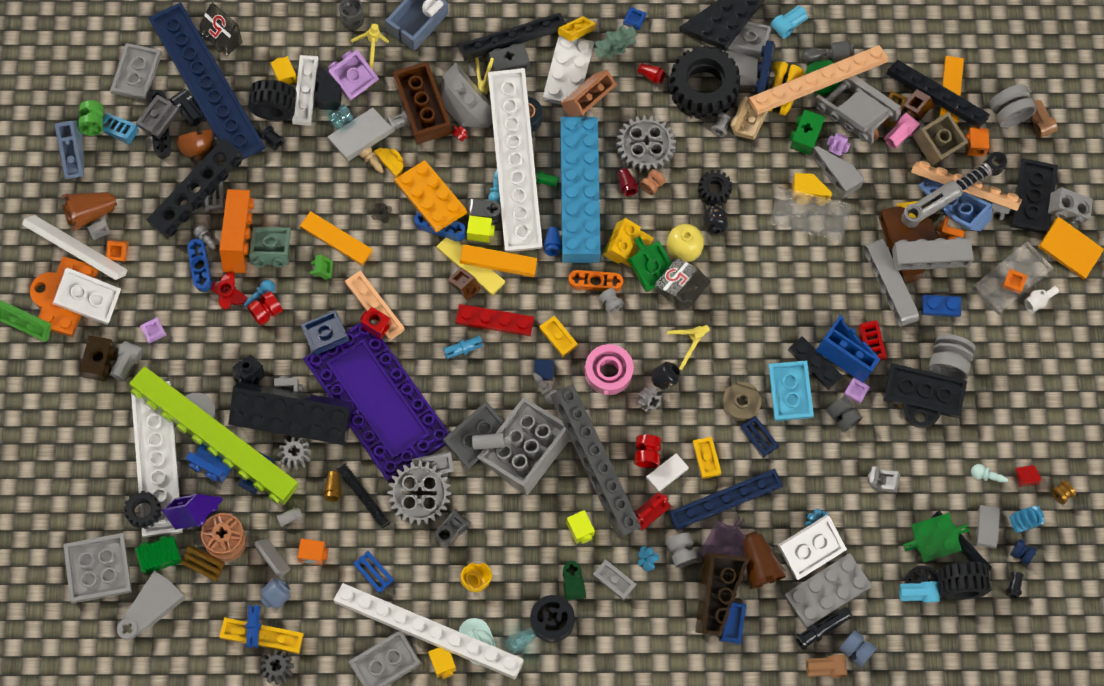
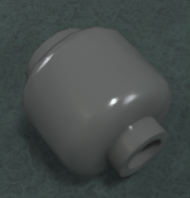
M849 41L834 42L831 45V49L828 50L829 60H833L834 63L855 55L854 46Z

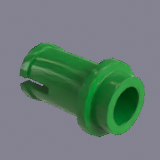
M543 170L537 172L536 182H538V185L541 183L554 188L557 187L559 177L544 173Z

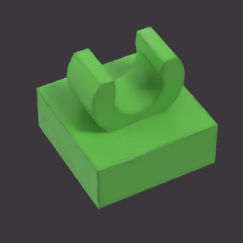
M322 254L316 255L315 260L311 262V265L315 266L314 271H310V274L316 277L320 276L325 280L331 279L333 261Z

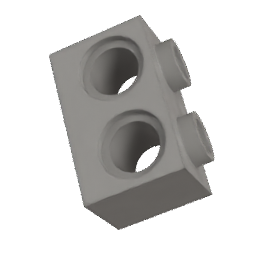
M1061 187L1051 193L1048 213L1056 218L1060 217L1061 219L1068 220L1074 225H1081L1091 219L1093 199Z

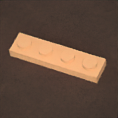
M361 271L345 280V284L365 310L368 311L372 306L391 318L392 325L385 333L389 341L405 331L404 326ZM376 319L373 320L376 324L380 322Z

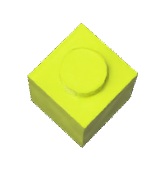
M469 216L467 240L489 243L490 236L494 237L495 232L492 218Z
M585 510L566 519V524L576 544L579 542L584 544L593 539L592 536H594L595 530Z

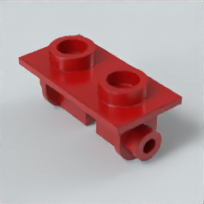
M658 492L634 512L641 525V531L672 507L668 503L669 499L665 494L661 495Z

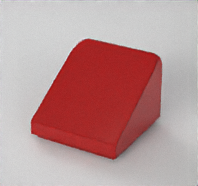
M1035 465L1015 468L1020 487L1037 485L1042 481Z

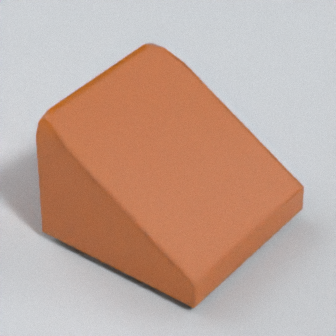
M108 240L106 257L110 260L125 262L129 241Z

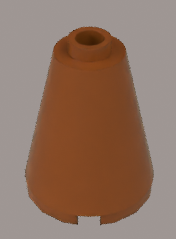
M109 192L72 193L61 196V200L65 199L66 204H63L62 207L68 225H73L72 231H76L114 211V206H117L115 196Z

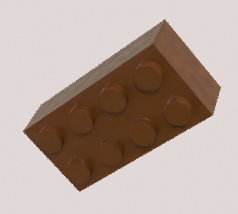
M428 61L392 72L393 82L403 110L408 117L416 145L450 135L451 123Z

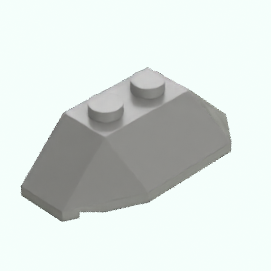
M455 63L442 78L440 96L444 107L461 127L490 128L493 125L491 102L463 69Z

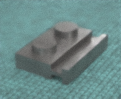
M156 95L137 120L136 125L160 139L180 112V108L174 106L173 103L161 96Z

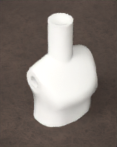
M1054 286L1048 291H1032L1030 296L1024 300L1026 310L1033 314L1038 309L1045 308L1048 300L1059 293L1058 288Z

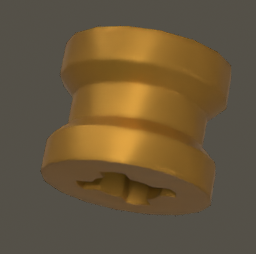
M1063 480L1058 487L1051 489V494L1058 503L1064 505L1068 498H1073L1076 495V491L1068 481Z

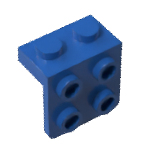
M203 444L200 445L195 454L189 452L186 457L190 469L206 474L205 476L213 482L218 481L223 484L231 471L230 468L223 464V459L219 456H212Z

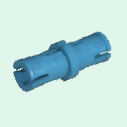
M480 336L466 341L460 340L457 344L444 347V355L446 359L460 354L466 355L469 351L482 348V339Z

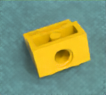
M624 218L616 223L602 255L617 264L623 263L632 268L627 259L635 255L639 250L634 239L641 236L645 246L651 245L653 237L641 231L639 225Z

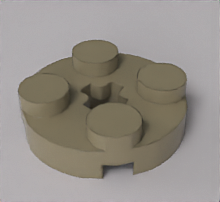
M738 382L728 387L724 393L722 400L724 412L735 420L749 421L760 410L762 404L761 395H759L756 387L752 384ZM741 397H744L747 404L739 405L737 399L740 400Z

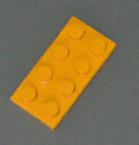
M425 160L394 179L395 184L436 233L467 214L466 208Z

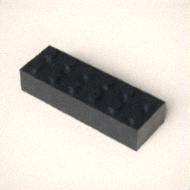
M238 381L232 391L228 425L344 445L348 439L353 402Z

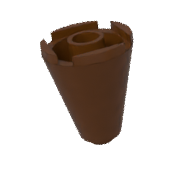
M757 531L745 535L746 539L743 540L745 557L750 558L748 565H746L750 589L759 588L765 584H771L787 576L785 569L763 535L757 534Z

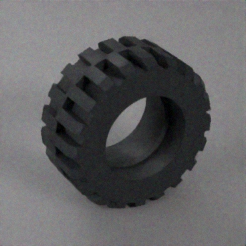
M703 46V49L694 47L691 52L687 50L683 53V57L679 56L676 59V63L673 64L671 70L669 90L673 102L677 104V108L680 111L685 110L686 115H695L696 119H701V117L712 119V116L715 115L717 117L722 111L726 113L730 110V106L734 105L736 97H738L740 71L738 66H735V60L728 58V53L725 51L721 53L719 48L716 47L714 49H709V46ZM706 72L715 75L721 80L722 86L712 93H700L688 84V79L694 74Z

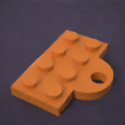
M63 256L56 273H43L34 279L30 287V296L35 305L41 308L38 318L52 324L50 331L73 337L82 315L52 304L65 269L70 268L96 279L99 270L85 262ZM39 285L46 286L45 291L41 293L36 292V288Z

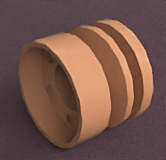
M218 513L208 518L202 526V542L210 555L224 562L235 560L242 555L246 548L247 538L242 524L235 516L229 513ZM222 532L226 533L224 534V538H220Z

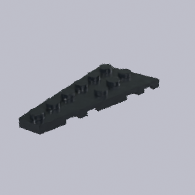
M717 0L679 27L680 32L726 51L764 0Z

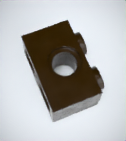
M88 336L79 370L83 378L106 381L112 369L110 364L111 358H114L116 354V346L112 339ZM103 356L101 361H95L96 357Z

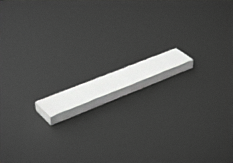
M36 215L24 219L23 226L111 278L117 280L126 276L128 271L126 268Z

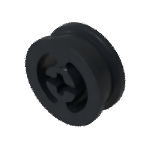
M557 595L542 597L534 604L531 610V627L535 635L541 640L550 643L560 642L567 638L573 630L575 622L573 607L566 599ZM550 606H555L559 608H549L550 616H556V623L553 620L549 622V615L546 613V611L544 612L543 616L544 621H538V616L544 608ZM562 616L567 617V622L562 629L555 632L546 630H555L557 624L561 625Z

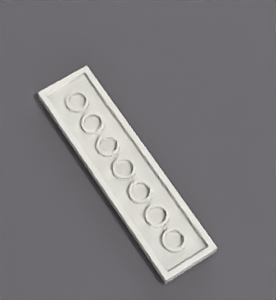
M131 393L139 493L145 491L155 495L163 510L174 498L180 497L174 422L166 421L161 416L162 413L160 411L150 409L144 399H138ZM141 503L140 516L145 517L151 512V506L148 503ZM161 511L162 515L158 518V523L155 522L153 527L149 526L148 529L141 528L142 537L147 538L183 533V528L175 530Z

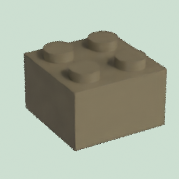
M949 112L912 135L931 166L969 143Z

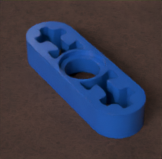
M419 212L414 217L416 227L419 230L453 241H462L466 237V229L461 222L454 221L436 233L427 221H423L424 218Z
M193 239L187 246L192 280L198 291L205 292L212 286L207 249L202 240ZM197 245H199V248H198V252H199V254H200L199 256H197V253L195 252V249H196V246H197ZM203 261L205 263L203 268H195L197 262ZM200 275H202L203 278L205 279L204 285H200V283H201V277H200Z

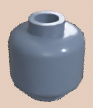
M272 579L261 589V596L263 597L261 602L267 608L273 607L278 609L290 598L289 591L291 589L282 579Z

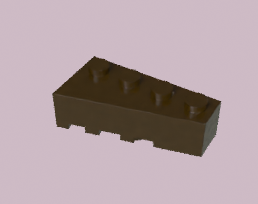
M705 553L695 633L722 635L730 613L729 610L732 602L735 600L739 583L743 579V573L750 558Z

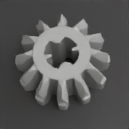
M292 437V442L285 439L284 443L286 446H279L281 452L278 453V457L282 458L280 463L282 465L286 464L287 469L294 466V469L297 471L298 465L305 468L304 461L310 462L308 455L312 454L311 449H308V442L303 443V438H299L296 442L295 437ZM293 451H297V456H292Z

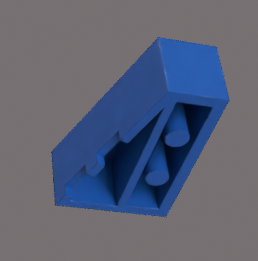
M840 314L815 351L864 383L880 358L865 341L861 342L855 335L856 331L846 325L843 321V316Z

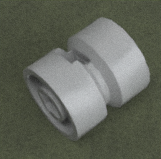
M689 532L675 535L666 540L669 552L673 553L672 560L675 568L691 565L700 559L696 548H692L694 542Z

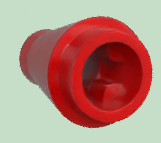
M643 63L639 65L637 71L654 84H661L666 75V71L662 67Z

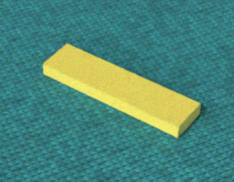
M445 238L437 245L438 251L458 268L462 267L472 274L479 286L491 296L505 284V280L492 269L460 264L463 245L459 241Z

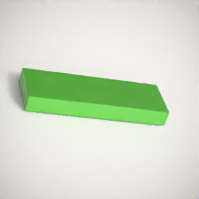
M2 300L0 301V321L44 342L49 339L51 323Z

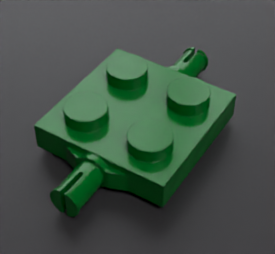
M641 236L634 239L639 250L627 260L645 292H648L655 287H660L664 296L672 293L670 288L666 291L663 290L668 282L665 274L674 266L660 241L645 246ZM671 272L670 277H673L677 272Z
M946 513L911 524L914 541L903 543V547L911 545L904 548L905 552L917 548L923 562L931 561L962 551L959 543V534L970 532V529L961 530L969 527L967 523L956 527L951 520L950 514Z

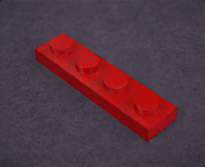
M459 304L456 317L457 325L531 337L534 316Z

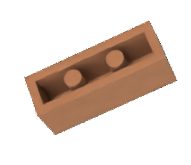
M608 70L594 73L561 102V105L569 117L581 116L617 84Z

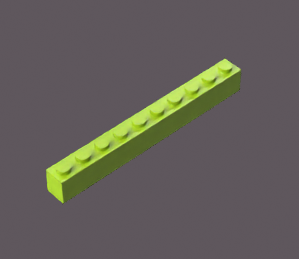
M144 366L129 383L132 395L138 399H144L150 409L160 411L162 413L161 416L166 421H173L177 424V429L184 434L186 432L192 436L191 439L196 444L206 446L207 451L212 456H219L223 459L222 462L230 469L233 467L238 471L237 474L241 478L252 481L254 483L253 486L258 491H265L269 494V499L274 503H281L284 506L298 489V482L147 367Z

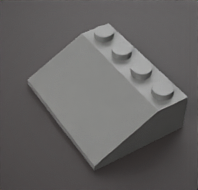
M523 397L495 433H504L505 436H512V443L506 444L502 448L483 449L477 458L511 486L528 496L569 442L570 437L562 420Z

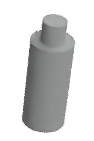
M504 433L472 436L474 450L502 448L506 444L512 443V436H505Z

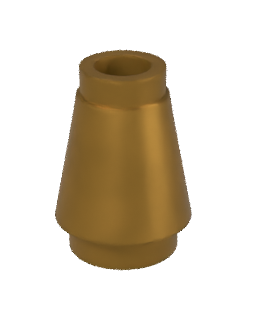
M328 472L323 490V496L326 501L337 502L342 496L339 472Z

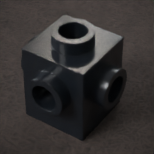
M251 354L242 361H238L232 367L235 383L239 381L258 384L265 377L263 365Z

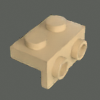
M745 96L738 105L735 117L731 120L730 125L734 135L755 140L768 111L757 115L749 103V97Z

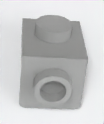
M289 376L274 378L275 388L303 393V385L299 384L298 378H291Z
M872 466V470L868 474V483L876 491L897 492L900 473L898 471L879 470L877 466Z

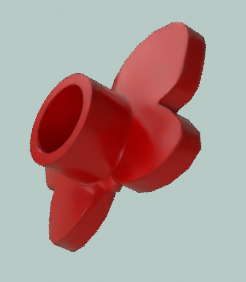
M232 271L221 278V282H214L211 286V290L220 296L219 305L224 310L229 309L232 304L238 306L245 304L247 301V297L234 287L235 275Z

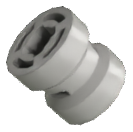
M614 288L607 289L598 297L601 304H605L608 314L615 313L624 305L622 299L616 296L617 292Z

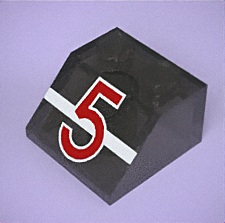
M212 2L199 24L200 35L206 42L210 41L216 51L228 56L242 43L239 25Z
M677 257L653 286L678 311L688 310L711 281L698 268Z

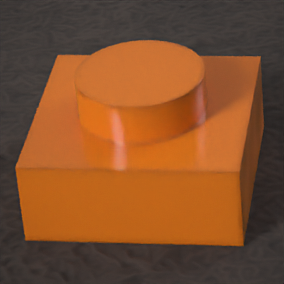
M1009 269L1002 288L1021 294L1028 275Z

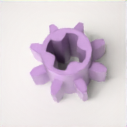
M836 133L835 136L831 135L827 141V145L830 146L829 151L836 155L848 152L851 145L847 142L849 138L840 133Z

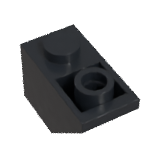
M320 68L319 75H316L318 91H315L314 102L318 103L319 110H341V85L324 68Z

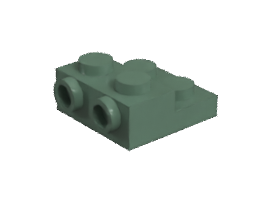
M253 227L249 252L250 264L259 268L265 265H273L276 268L289 265L291 228Z

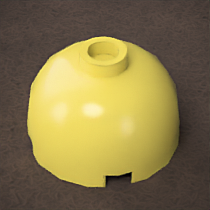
M680 224L669 233L666 247L672 258L683 260V262H690L701 255L704 248V238L702 232L697 227L691 224Z

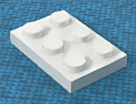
M66 268L52 304L108 325L121 288Z
M825 515L778 544L796 580L801 579L847 550L828 515Z

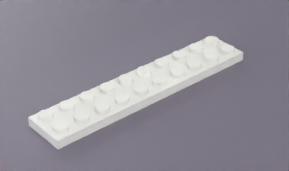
M525 68L488 72L505 252L543 249Z

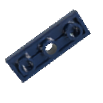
M767 40L766 46H762L761 56L764 58L763 63H760L758 67L760 80L756 81L755 92L757 94L768 90L776 46L774 41Z

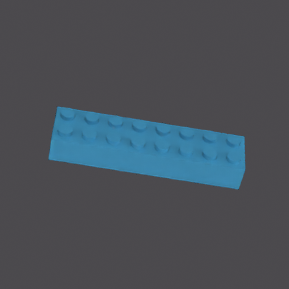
M561 117L562 263H599L601 253L598 117Z

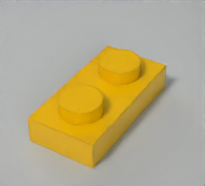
M582 16L559 27L558 34L571 42L596 30V23Z
M555 315L539 326L541 332L562 357L578 347V343Z
M712 436L693 440L692 444L701 478L705 479L721 475Z

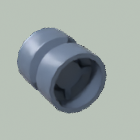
M856 630L839 648L847 657L851 656L852 661L860 668L877 649L871 642H865L864 637Z

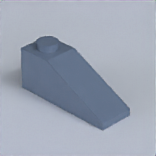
M78 120L56 123L55 129L65 179L84 176L83 136L78 130Z

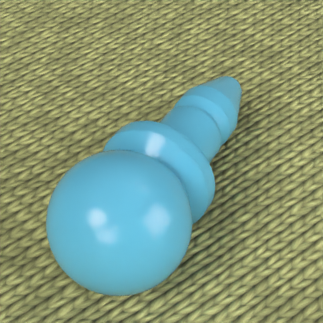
M496 169L493 180L494 187L490 188L491 192L488 199L489 201H496L501 204L498 172Z

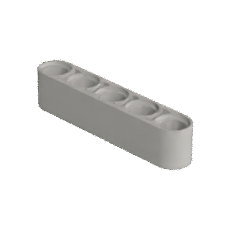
M880 239L864 245L865 256L898 325L902 327L918 321V310L899 271L894 269L893 258L884 240Z

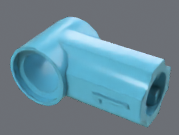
M798 5L784 16L782 14L777 16L770 26L784 39L793 32L794 28L806 21L808 15L806 10Z
M939 581L921 582L920 584H899L900 601L940 602Z

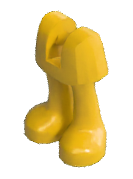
M782 61L772 63L771 71L775 74L772 88L783 83L788 63ZM791 65L788 71L787 82L804 76L805 71L797 65ZM794 100L781 105L779 114L786 116Z

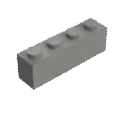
M957 237L952 240L938 238L932 241L919 239L912 242L900 240L895 242L892 248L895 271L970 267L974 260L971 239H964V237Z

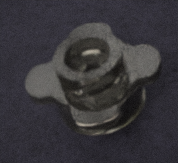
M376 203L371 218L387 223L392 207L383 203Z

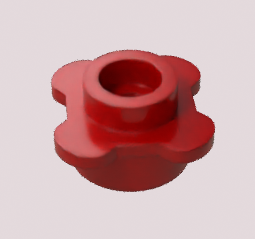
M460 125L458 127L452 126L454 129L451 134L462 142L465 138L469 139L466 135L467 130Z

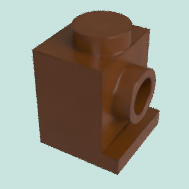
M918 89L903 105L905 112L919 121L930 109L934 108L932 98Z

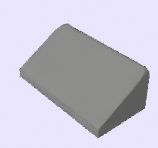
M268 539L254 542L255 548L277 578H281L290 571L289 566Z

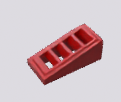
M878 321L859 324L857 330L861 342L865 341L868 346L877 344L878 346L871 349L874 352H880V354H877L880 358L879 361L886 360V352ZM875 336V339L867 340L868 337Z

